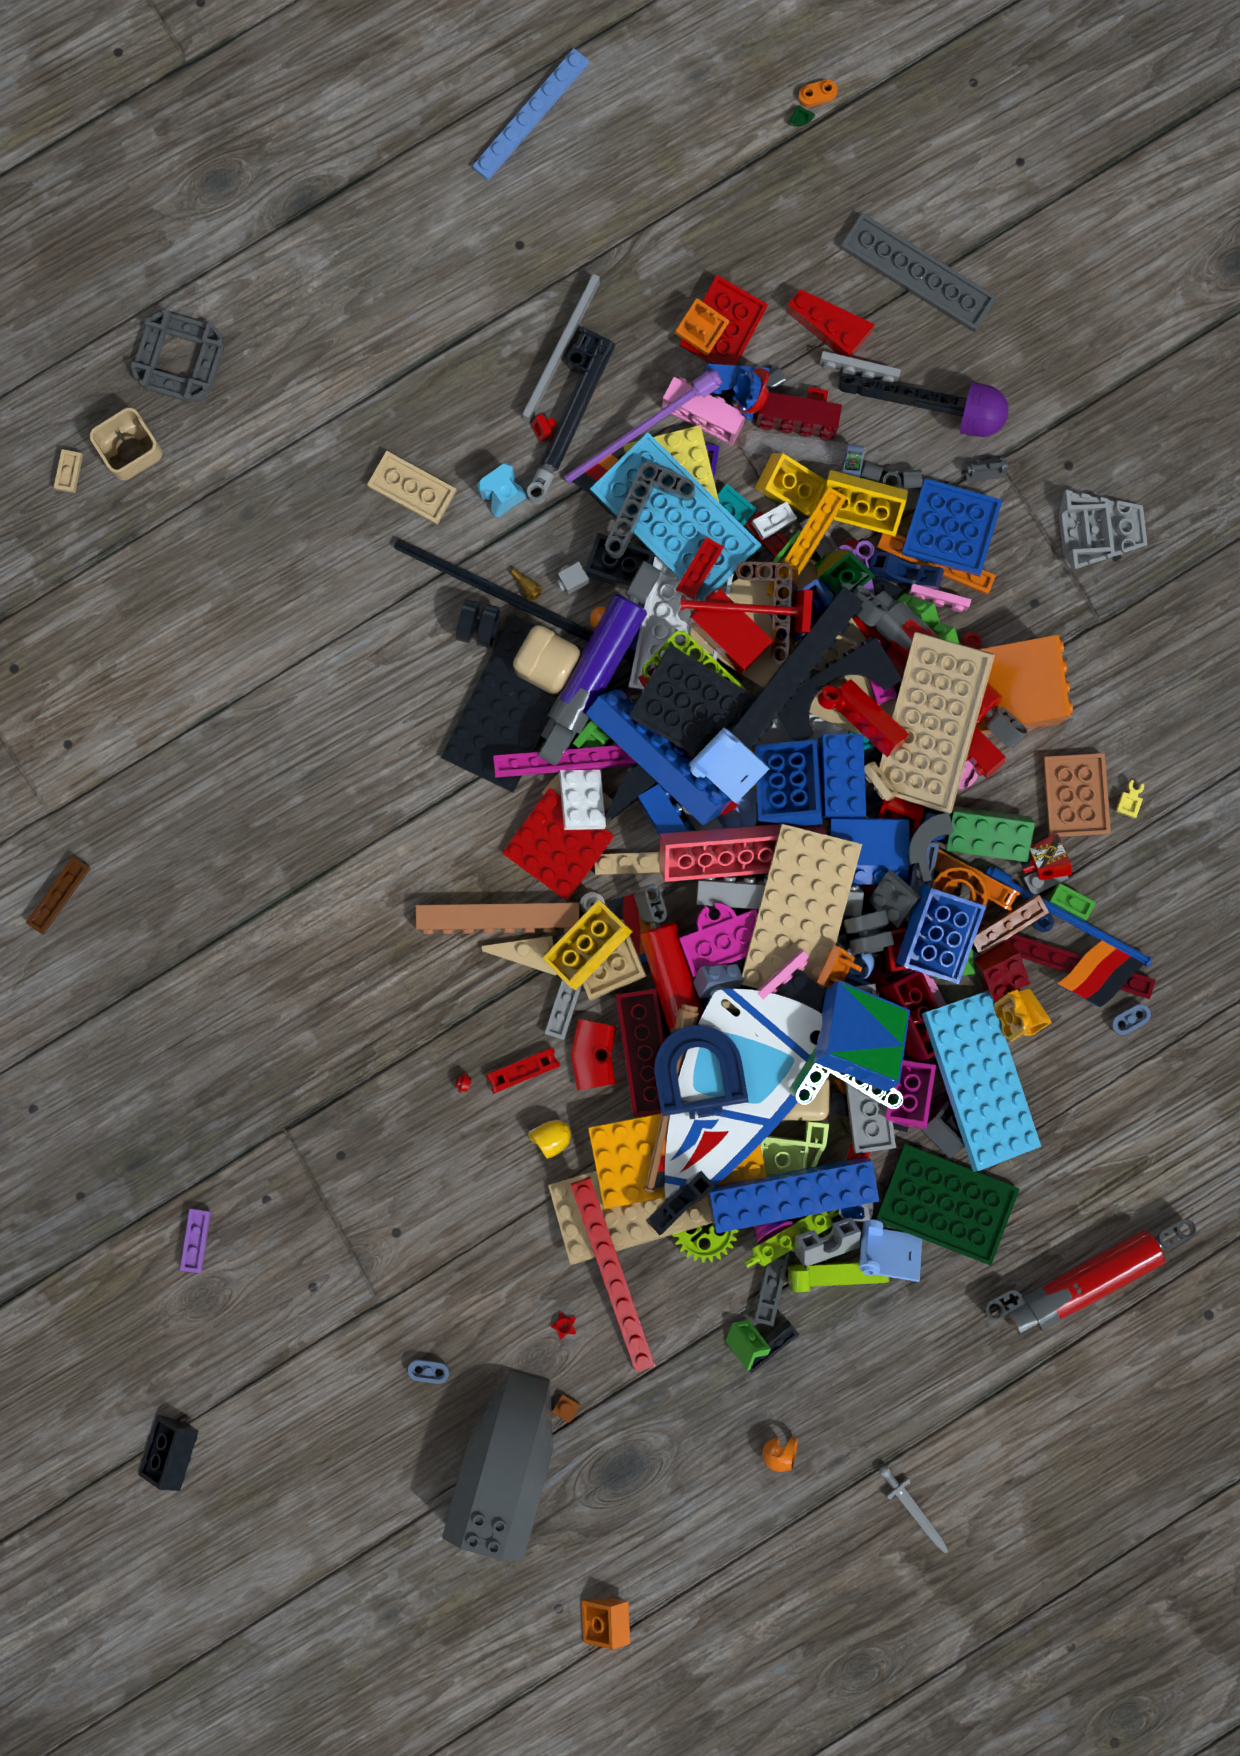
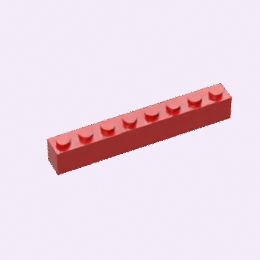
M891 646L885 652L903 679L907 659ZM902 681L894 685L896 691L900 690ZM975 726L966 762L969 761L973 765L974 771L979 776L983 775L987 779L1005 764L1006 756Z

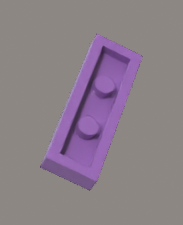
M189 1209L180 1271L202 1273L211 1211Z

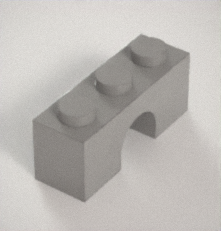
M851 1217L833 1223L832 1231L823 1238H819L815 1230L796 1236L795 1254L802 1265L807 1267L860 1248L861 1231Z

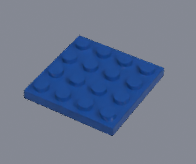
M925 478L902 555L980 577L1003 500Z

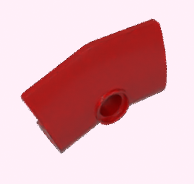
M578 1019L571 1050L572 1065L578 1091L616 1084L611 1052L617 1027ZM604 1049L607 1052V1058L604 1061H599L596 1058L597 1050Z

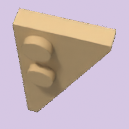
M552 936L482 946L483 952L552 975H558L542 959L554 946Z

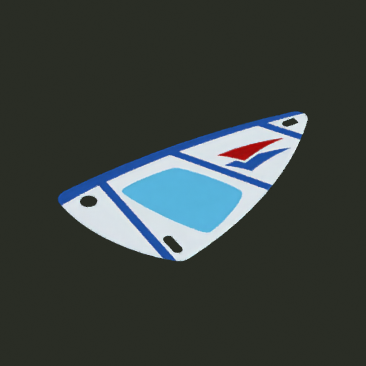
M721 989L713 994L699 1024L710 1025L720 1029L736 1044L742 1059L749 1102L722 1107L723 1114L718 1115L717 1108L714 1109L715 1116L698 1118V1113L694 1112L695 1119L691 1120L689 1112L670 1115L665 1156V1199L699 1171H702L716 1186L746 1159L793 1109L798 1101L791 1095L790 1087L817 1046L810 1041V1034L815 1030L821 1031V1013L800 1002L770 993L763 1000L758 995L760 991ZM723 999L729 1000L740 1010L738 1017L733 1016L721 1005ZM701 1047L687 1050L678 1078L682 1103L725 1096L721 1067L716 1055L710 1050ZM817 1071L812 1072L810 1078L815 1077ZM802 1089L799 1092L798 1096L803 1095L805 1093V1089Z

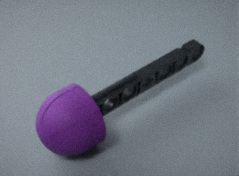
M851 374L841 375L838 382V389L845 393L855 395L857 393L865 397L962 416L960 434L973 437H986L998 432L1006 423L1009 412L1007 400L1001 391L993 386L973 381L967 398L871 378H860V376Z

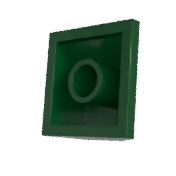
M849 549L829 552L814 564L818 577L835 593L844 586L853 592L858 585L864 586L875 577V574Z

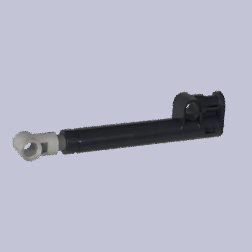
M579 329V339L567 354L569 369L580 374L541 458L540 464H542V467L537 469L531 484L527 488L528 499L532 504H541L545 500L548 488L554 478L553 472L558 471L561 465L560 462L563 461L616 346L611 340L587 329ZM574 357L581 358V361L579 363H573L571 359ZM537 489L542 494L539 497H533L531 492Z

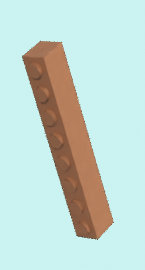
M579 903L416 905V930L421 931V934H433V930H441V934H454V930H462V934H474V930H482V933L489 934L494 933V930L502 929V933H515V929H523V933H535V929H543L544 933H553L555 929H563V932H568L580 919Z

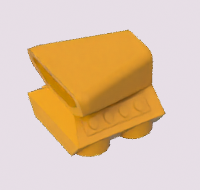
M1031 989L1012 991L994 1003L996 1016L1002 1022L1003 1035L1009 1041H1014L1023 1034L1024 1036H1032L1052 1023Z

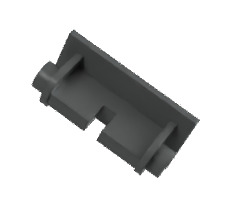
M1004 457L964 462L967 482L1007 477L1006 469H1008V463L1004 460Z

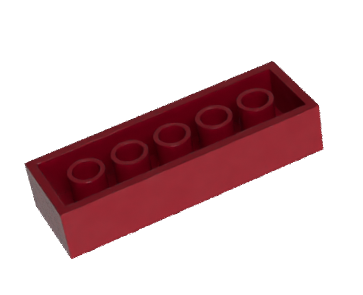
M657 990L617 994L616 1000L633 1117L661 1113L654 1071L656 1055L664 1041Z

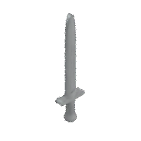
M882 1466L879 1469V1475L886 1478V1481L893 1488L886 1494V1498L891 1500L896 1495L933 1543L944 1553H947L948 1550L944 1541L904 1488L910 1484V1480L905 1478L898 1484V1481L891 1474L889 1466Z

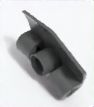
M866 462L861 478L887 485L886 478L889 475L896 476L898 481L893 487L908 490L904 510L916 509L922 489V469L891 471Z

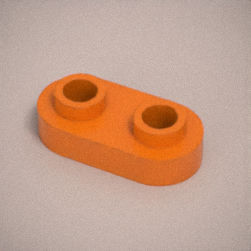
M823 80L805 85L799 91V103L809 108L831 102L837 95V85L832 80ZM829 87L831 90L826 91L824 88ZM809 92L812 94V96L808 97L806 96V93Z

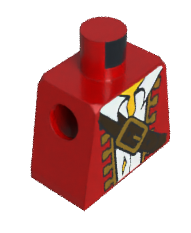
M1058 833L1030 846V859L1027 862H1020L1024 874L1035 870L1039 880L1072 875L1071 862Z

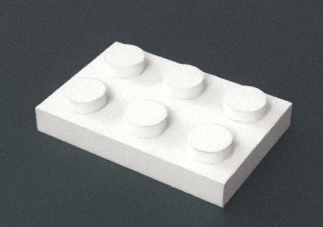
M560 770L559 778L564 830L605 829L606 822L600 770Z

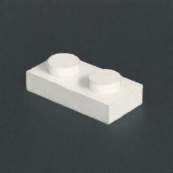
M785 502L753 520L752 525L763 540L795 522L797 517L788 503Z

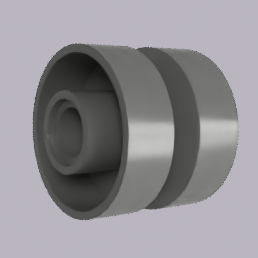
M886 910L843 920L846 933L859 934V937L849 941L852 954L862 952L864 955L882 951L884 950L883 947L894 944L891 931L879 932L880 927L889 923Z

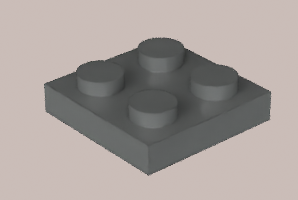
M890 870L881 880L868 902L878 911L886 910L888 920L898 928L902 926L921 896Z

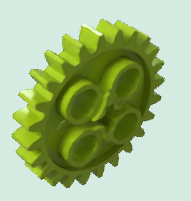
M712 1225L708 1229L709 1234H701L694 1242H691V1238L702 1230L701 1226L696 1227V1231L693 1234L683 1231L672 1235L679 1238L675 1245L682 1244L680 1252L687 1250V1258L693 1254V1261L701 1257V1262L704 1263L706 1257L709 1258L710 1262H713V1256L720 1260L721 1252L727 1255L726 1247L733 1249L730 1241H737L732 1235L733 1233H738V1230L726 1231L722 1236H717ZM702 1238H707L710 1242L706 1250H702L699 1247L698 1243Z

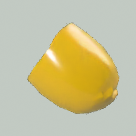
M553 1120L530 1130L528 1136L533 1143L538 1145L544 1156L549 1159L561 1153L569 1145L571 1131L567 1123Z

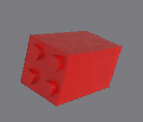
M721 589L717 592L713 590L705 598L707 602L734 603ZM694 609L689 616L691 618L689 625L740 675L769 648L773 641L745 612Z

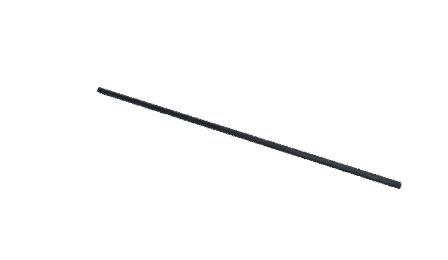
M397 539L394 548L577 637L589 641L593 634V631L401 539ZM628 648L623 659L633 663L635 651Z

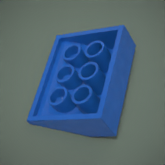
M816 739L757 745L755 747V755L770 768L756 782L758 820L799 826L823 824L819 751Z
M830 817L827 835L862 844L852 884H879L890 870L907 883L910 867L907 861L909 845L908 819Z
M922 884L919 892L921 898L914 907L895 962L903 967L959 984L986 906Z

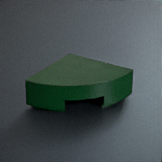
M798 105L789 119L788 125L794 127L805 126L814 119L815 114Z

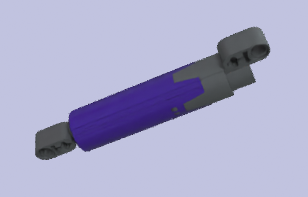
M643 561L625 592L628 598L616 594L611 599L547 715L550 719L541 734L546 739L537 756L556 766L565 749L567 750L576 733L580 734L589 720V717L586 715L587 711L597 698L603 695L647 616V611L639 606L638 603L643 604L660 576V569Z

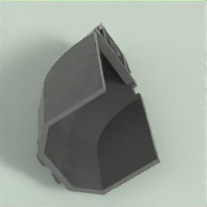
M510 1370L475 1422L442 1535L444 1540L460 1549L501 1561L524 1560L553 1452L550 1380Z

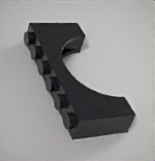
M869 637L860 643L862 647L857 650L852 648L843 653L844 658L838 662L836 659L830 661L825 665V670L812 672V675L805 683H800L797 687L799 692L792 700L789 698L784 705L787 707L779 716L794 741H804L814 735L809 721L812 702L817 693L834 679L849 675L867 677L875 681L884 692L902 681V678L877 638L872 640Z

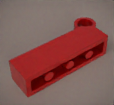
M852 679L840 686L839 689L833 686H825L818 696V703L823 708L828 710L836 708L886 757L899 749L910 735Z

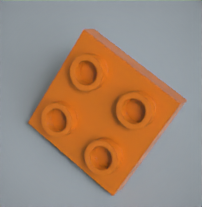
M696 298L674 333L705 355H708L730 321Z
M834 945L833 949L827 954V962L824 968L818 974L817 983L827 989L838 980L844 982L850 968L861 972L862 968L853 963L855 957L841 947Z

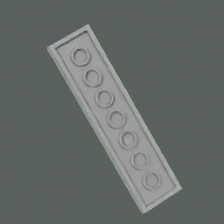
M875 984L854 986L877 996ZM845 1082L854 1153L896 1148L893 1122L885 1120L887 1106Z

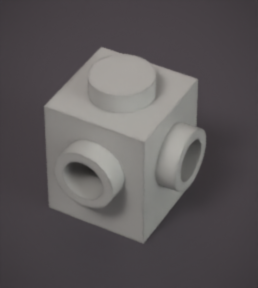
M579 562L572 566L570 564L565 565L558 573L559 580H557V583L562 591L566 590L568 595L589 584V578Z

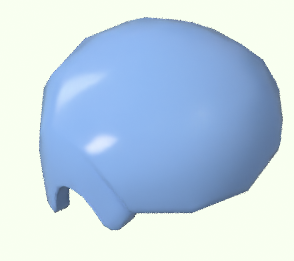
M851 951L848 952L855 957L853 963L862 968L861 972L850 968V974L859 976L862 980L869 977L874 967V958L871 953L864 955L863 952L852 954Z

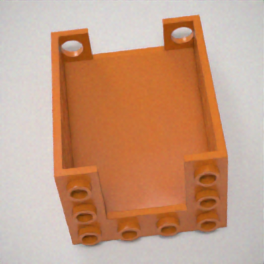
M1059 635L979 649L995 654L988 683L1002 695V700L996 709L998 707L1007 709L1026 729L1058 725L1071 716L1070 713L1073 712V705L1068 700L1070 685L1069 681L1065 679L1067 664L1062 658L1064 643L1060 640ZM987 717L981 723L976 724V727L983 734L992 733L985 725Z

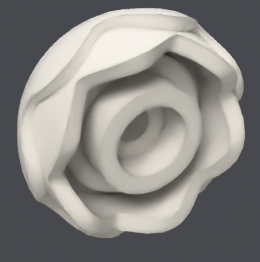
M596 892L585 894L580 900L581 912L585 914L592 907L590 904H595L598 900L605 904L604 898Z

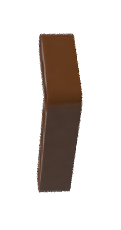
M741 562L738 564L736 575L741 580L774 582L773 606L795 607L796 592L798 591V569L794 564L774 562ZM747 566L751 569L749 576H746L744 572ZM768 566L770 568V575L765 577L764 569ZM786 567L790 570V575L787 578L783 575ZM785 588L789 590V596L786 599L782 595ZM773 614L771 659L776 664L784 662L779 657L782 649L786 652L787 658L795 648L794 615H788L786 619H783L781 614ZM783 629L787 632V637L784 640L780 636Z

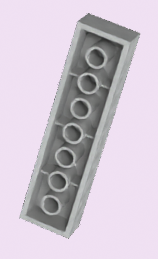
M768 873L764 875L753 874L698 879L697 905L714 906L713 903H721L735 908L759 909ZM861 884L851 885L844 916H861L864 894Z

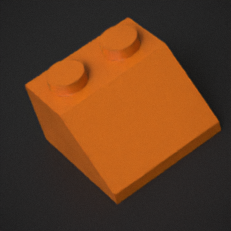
M616 1598L582 1600L583 1643L611 1650L630 1644L628 1601Z

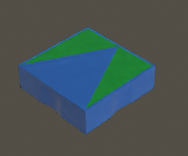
M838 980L826 989L822 1010V1027L817 1040L814 1063L839 1073L851 1075L859 1081L885 1092L900 1084L910 1010Z

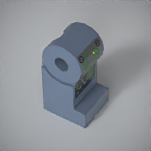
M847 445L842 473L860 478L864 446Z

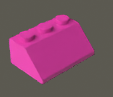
M903 1060L900 1084L894 1087L902 1094L903 1102L896 1109L887 1107L885 1120L905 1127L927 1129L936 1065ZM894 1093L889 1095L888 1100L893 1098Z

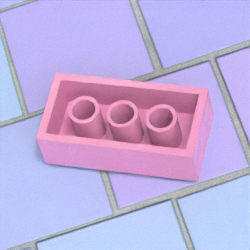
M673 378L663 397L662 409L692 389L686 379ZM701 395L699 397L695 396L671 413V415L693 426L701 425L703 431L732 446L745 421V417L742 416L738 406H730L725 403L726 401L723 398L707 395L705 398Z

